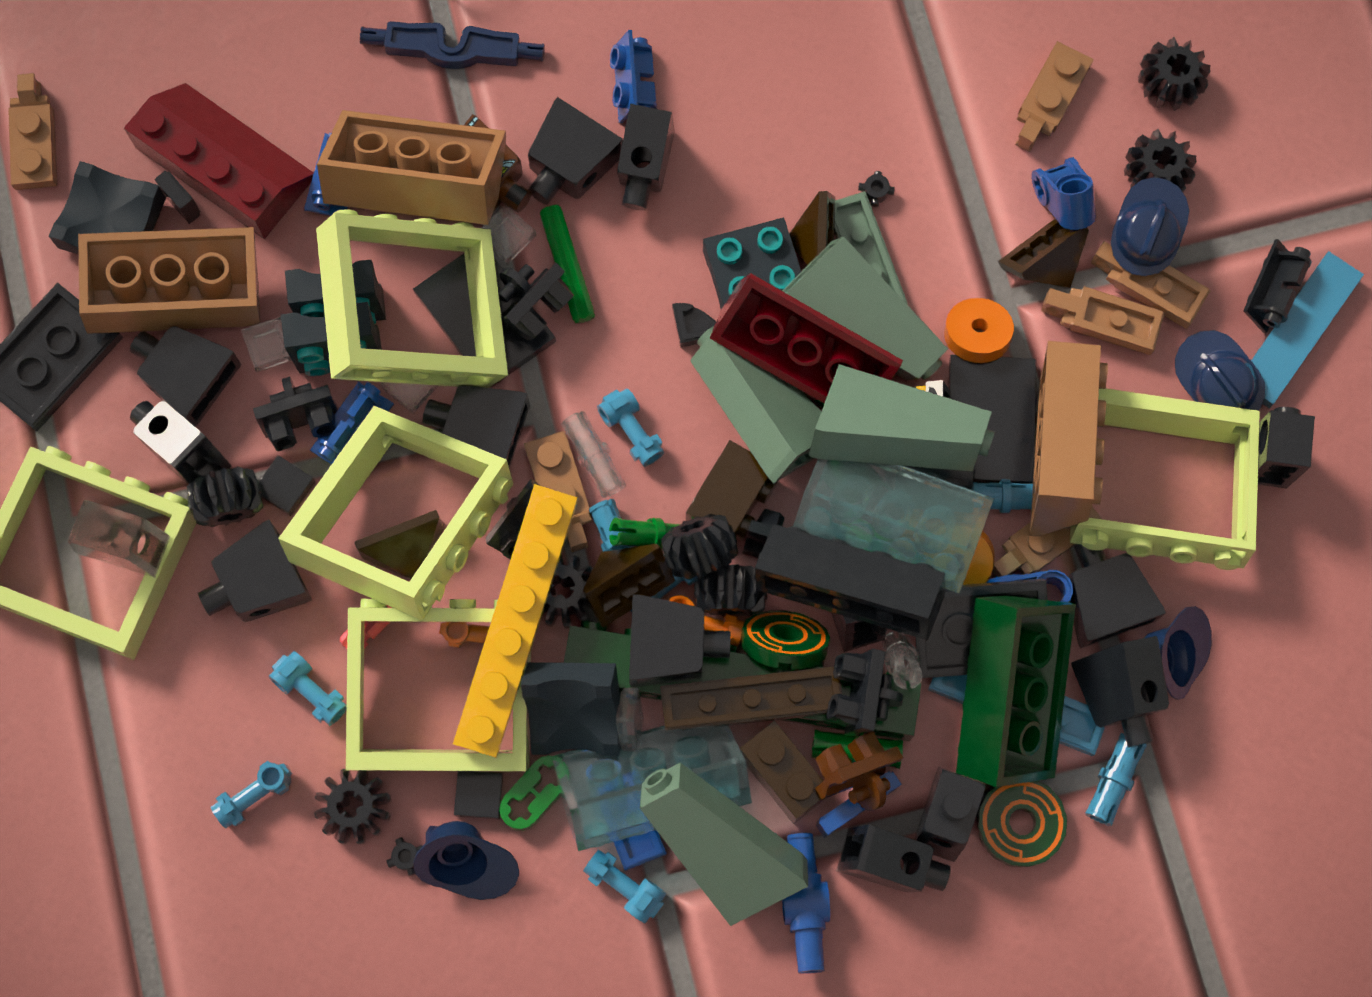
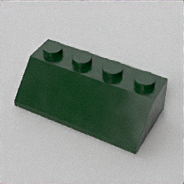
M1013 596L976 598L958 745L957 774L994 787L1055 778L1076 604Z

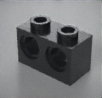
M1278 407L1270 410L1259 422L1258 485L1287 489L1311 467L1315 416L1302 415L1299 409L1293 407Z

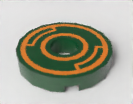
M769 610L752 615L745 620L741 634L743 650L755 661L772 668H779L780 663L791 664V669L803 670L817 666L826 659L830 643L829 633L821 623L804 614L786 610Z
M1039 781L994 787L984 796L977 811L978 834L982 845L993 858L1008 866L1030 867L1046 862L1059 851L1066 836L1067 815L1062 801L1049 786ZM1016 810L1026 811L1033 819V829L1027 835L1015 833L1010 826V817Z

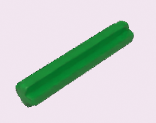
M559 205L545 207L540 210V218L554 262L565 271L560 279L574 295L567 302L572 319L576 324L588 322L594 319L595 311L562 208Z

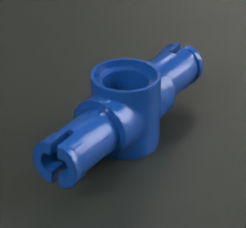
M791 834L787 836V842L803 853L807 859L808 887L782 900L784 925H789L790 932L795 933L798 973H821L825 971L822 931L826 930V922H830L827 881H822V875L817 873L813 834Z

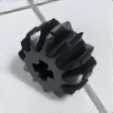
M1175 37L1169 39L1166 46L1157 42L1153 45L1150 53L1144 55L1140 63L1143 70L1138 75V83L1147 85L1143 92L1144 98L1154 95L1158 97L1156 101L1157 108L1163 106L1165 101L1170 102L1174 111L1179 109L1183 102L1191 106L1198 99V95L1203 94L1208 87V80L1206 78L1211 72V65L1202 63L1205 57L1204 50L1195 53L1191 51V40L1186 42L1183 47L1178 45ZM1171 72L1176 73L1178 76L1172 75Z
M1159 129L1153 131L1150 138L1143 134L1138 137L1135 147L1129 148L1125 156L1126 161L1129 163L1124 168V176L1134 178L1130 187H1133L1141 180L1155 177L1169 180L1184 193L1185 185L1191 184L1195 178V171L1191 168L1197 162V156L1187 154L1190 148V141L1178 144L1175 142L1177 138L1176 131L1170 133L1167 138H1164ZM1160 163L1165 167L1163 169H1160L1156 166V164Z
M237 466L232 469L223 468L215 472L209 471L207 475L196 477L187 486L189 509L198 525H208L210 527L218 525L227 526L230 523L252 518L263 508L261 485L259 480L256 479L254 470L248 468L243 469Z
M708 514L704 517L696 516L689 521H683L679 526L671 527L668 533L661 538L663 556L674 577H683L684 579H691L695 576L703 577L710 572H717V569L720 567L728 566L732 559L739 554L736 545L737 539L732 525H729L726 516Z
M562 554L560 556L542 613L547 612L545 619L547 626L552 627L558 616H562V623L565 629L570 628L572 624L570 616L573 614L581 622L588 619L582 606L590 609L591 607L583 593V589L593 568L592 566H586L578 571L581 561L580 557L576 555L571 558L568 566L564 565ZM561 584L566 588L572 585L573 587H570L571 596L567 599L561 594L553 597L552 595H556L555 586Z
M736 564L720 567L717 569V572H710L703 577L697 576L694 582L696 606L705 609L704 613L722 615L723 617L726 614L739 617L752 616L765 610L768 593L757 591L755 568L753 566Z
M345 768L340 772L341 784H338L331 777L325 779L326 786L332 789L330 795L322 792L316 793L315 799L327 804V807L318 809L314 812V815L318 820L330 819L322 829L323 833L327 836L334 834L339 829L337 841L345 845L353 831L356 843L361 845L366 841L364 829L368 828L375 836L381 834L380 827L373 822L376 817L381 820L390 819L391 814L383 809H378V806L389 803L391 796L388 793L376 794L384 784L379 777L372 779L367 784L368 771L359 770L353 782L352 774ZM352 796L360 802L363 801V806L356 808L357 816L355 817L346 811L343 812V807L350 805L349 798Z

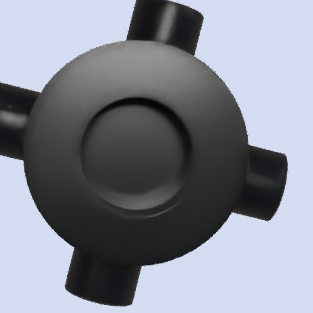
M875 171L874 175L868 177L865 183H859L858 191H865L871 206L878 207L879 203L885 201L888 195H894L895 187L890 186L888 179L882 175L881 171Z
M403 837L395 840L396 846L392 850L391 858L386 860L389 868L396 866L403 871H407L408 876H412L415 874L413 862L416 853L421 849L422 845L415 847L405 842Z

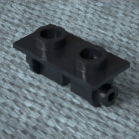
M1279 239L1274 240L1243 310L1263 333H1267L1269 327L1278 328L1281 323L1287 321L1289 311L1297 295L1294 289H1287V286H1301L1312 263L1309 258L1311 255L1309 250L1303 247H1295L1293 252L1288 251Z

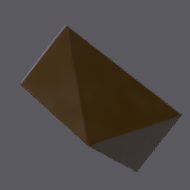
M819 191L789 233L794 250L807 265L834 240L835 196L828 191Z
M1055 218L1001 258L998 263L1004 270L1024 280L1071 288L1089 230L1087 227L1079 230L1063 228Z
M437 510L357 540L354 543L364 560L412 579L438 541L444 526Z
M651 544L600 553L584 586L583 593L601 627L604 628L632 610L633 594L652 597L676 581L671 569L666 564L660 546Z

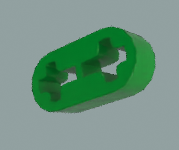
M547 755L540 757L506 793L500 803V815L508 827L517 831H525L538 823L570 784L571 776L566 763L557 756ZM544 766L549 770L558 766L560 771L557 775L561 780L560 784L554 786L549 783L540 793L537 792L535 788L543 779L539 771ZM532 793L536 798L528 806V810L531 813L530 818L525 820L519 817L515 821L511 820L509 817L512 815L513 810L509 806L510 803L514 800L522 803Z

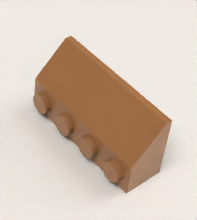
M342 110L317 163L323 203L488 225L499 198L506 131Z
M254 227L78 234L79 314L87 334L168 330L171 326L181 329L260 326L259 282Z
M1048 341L1038 393L1030 536L1045 535L1088 521L1092 504L1100 505L1103 478L1095 477V465H1102L1104 439L1097 438V426H1104L1106 401L1098 400L1099 389L1106 388L1108 363L1100 362L1101 345Z

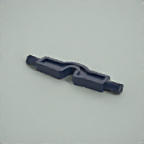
M390 21L387 23L386 29L367 28L364 26L360 29V44L385 46L388 55L426 58L432 64L447 69H463L477 63L517 66L518 58L544 61L545 55L544 43L520 42L519 34L493 31L474 26H467L463 29L460 42L455 47H447L445 45L446 31L445 27L440 23Z

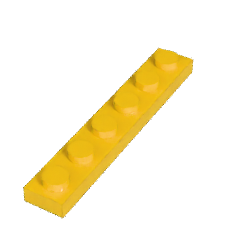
M534 484L453 741L454 745L495 758L498 756L578 497Z

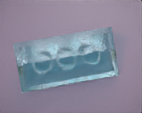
M818 459L803 494L793 526L799 527L811 535L828 540L834 538L844 540L853 547L870 552L883 551L895 559L912 564L925 563L931 565L938 571L945 573V589L960 593L994 498L905 466Z
M664 725L624 736L620 756H603L597 752L582 749L551 756L567 820L578 851L601 847L607 843L656 830L640 809L642 783L653 772L659 769L667 770L680 762L738 806L752 803L746 760L729 726L665 733Z

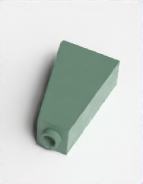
M844 236L831 241L782 290L902 359V365L895 374L906 381L919 379L920 377L925 380L942 365L939 358L948 348Z
M713 326L697 341L700 348L690 361L767 477L773 483H776L815 459L809 456L814 431L822 411L800 389L711 340L710 335L714 328Z
M839 364L814 431L809 456L826 460L973 471L978 454L987 457L995 432L987 429L992 412Z
M681 762L667 770L659 769L653 772L642 783L641 811L730 926L808 887V863L803 853Z

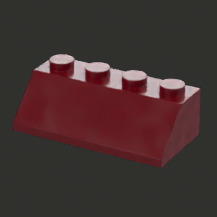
M187 83L150 96L124 127L136 149L246 227H254V232L263 239L269 235L310 185L314 172Z
M752 273L740 280L721 309L710 335L711 340L823 403L826 401L839 364L891 380L903 362L897 356Z

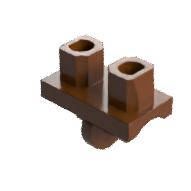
M872 731L856 738L847 746L856 761L854 763H851L841 744L827 748L815 758L825 778L815 788L821 800L853 788L848 793L851 803H859L865 810L874 811L883 807L887 797L886 791L890 790L891 787L888 779L880 778L885 774L886 766L899 762L904 757L897 746L884 750Z

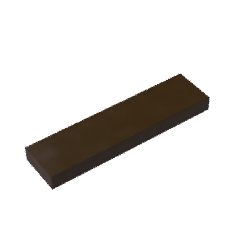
M834 667L660 686L665 733L827 715L831 696L837 693L842 694L841 680L834 678Z

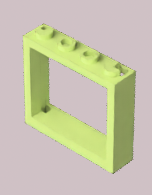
M346 209L334 212L316 228L331 379L456 387L468 385L489 388L508 376L491 229L474 228L473 224L467 222L452 225L437 224L431 218H421L414 221L400 220L393 214H380L374 217L358 215L355 210ZM350 240L464 252L476 356L361 348Z
M1107 388L1099 389L1098 400L1106 401L1104 425L1235 444L1231 538L1089 518L1088 521L1071 526L1069 543L1081 544L1090 550H1104L1108 548L1126 551L1129 555L1135 557L1155 555L1169 557L1177 563H1192L1195 561L1214 564L1215 567L1223 570L1244 569L1256 551L1260 411Z
M373 406L278 539L290 563L419 620H423L436 600L441 601L445 586L454 572H459L464 567L468 551L477 538L485 535L490 526L491 517L499 505L504 504L508 500L507 493L513 486L508 462L497 455ZM392 443L479 478L410 582L321 544Z
M30 446L0 509V566L46 470L171 518L119 632L1 585L0 608L134 660L196 525V520L188 507V501L171 492H166L164 497L150 493L151 487L132 477L126 476L124 482L109 477L111 474L110 470L90 461H87L84 467L70 462L72 456L57 448L47 446L44 452Z
M361 599L360 607L348 608L346 770L527 771L530 768L529 718L526 703L522 696L521 683L513 706V750H499L496 758L473 750L363 749L365 621L491 622L498 600L494 599V608H476V599H449V608L431 607L423 620H419L395 608H387V605L374 599ZM531 651L527 662H531Z

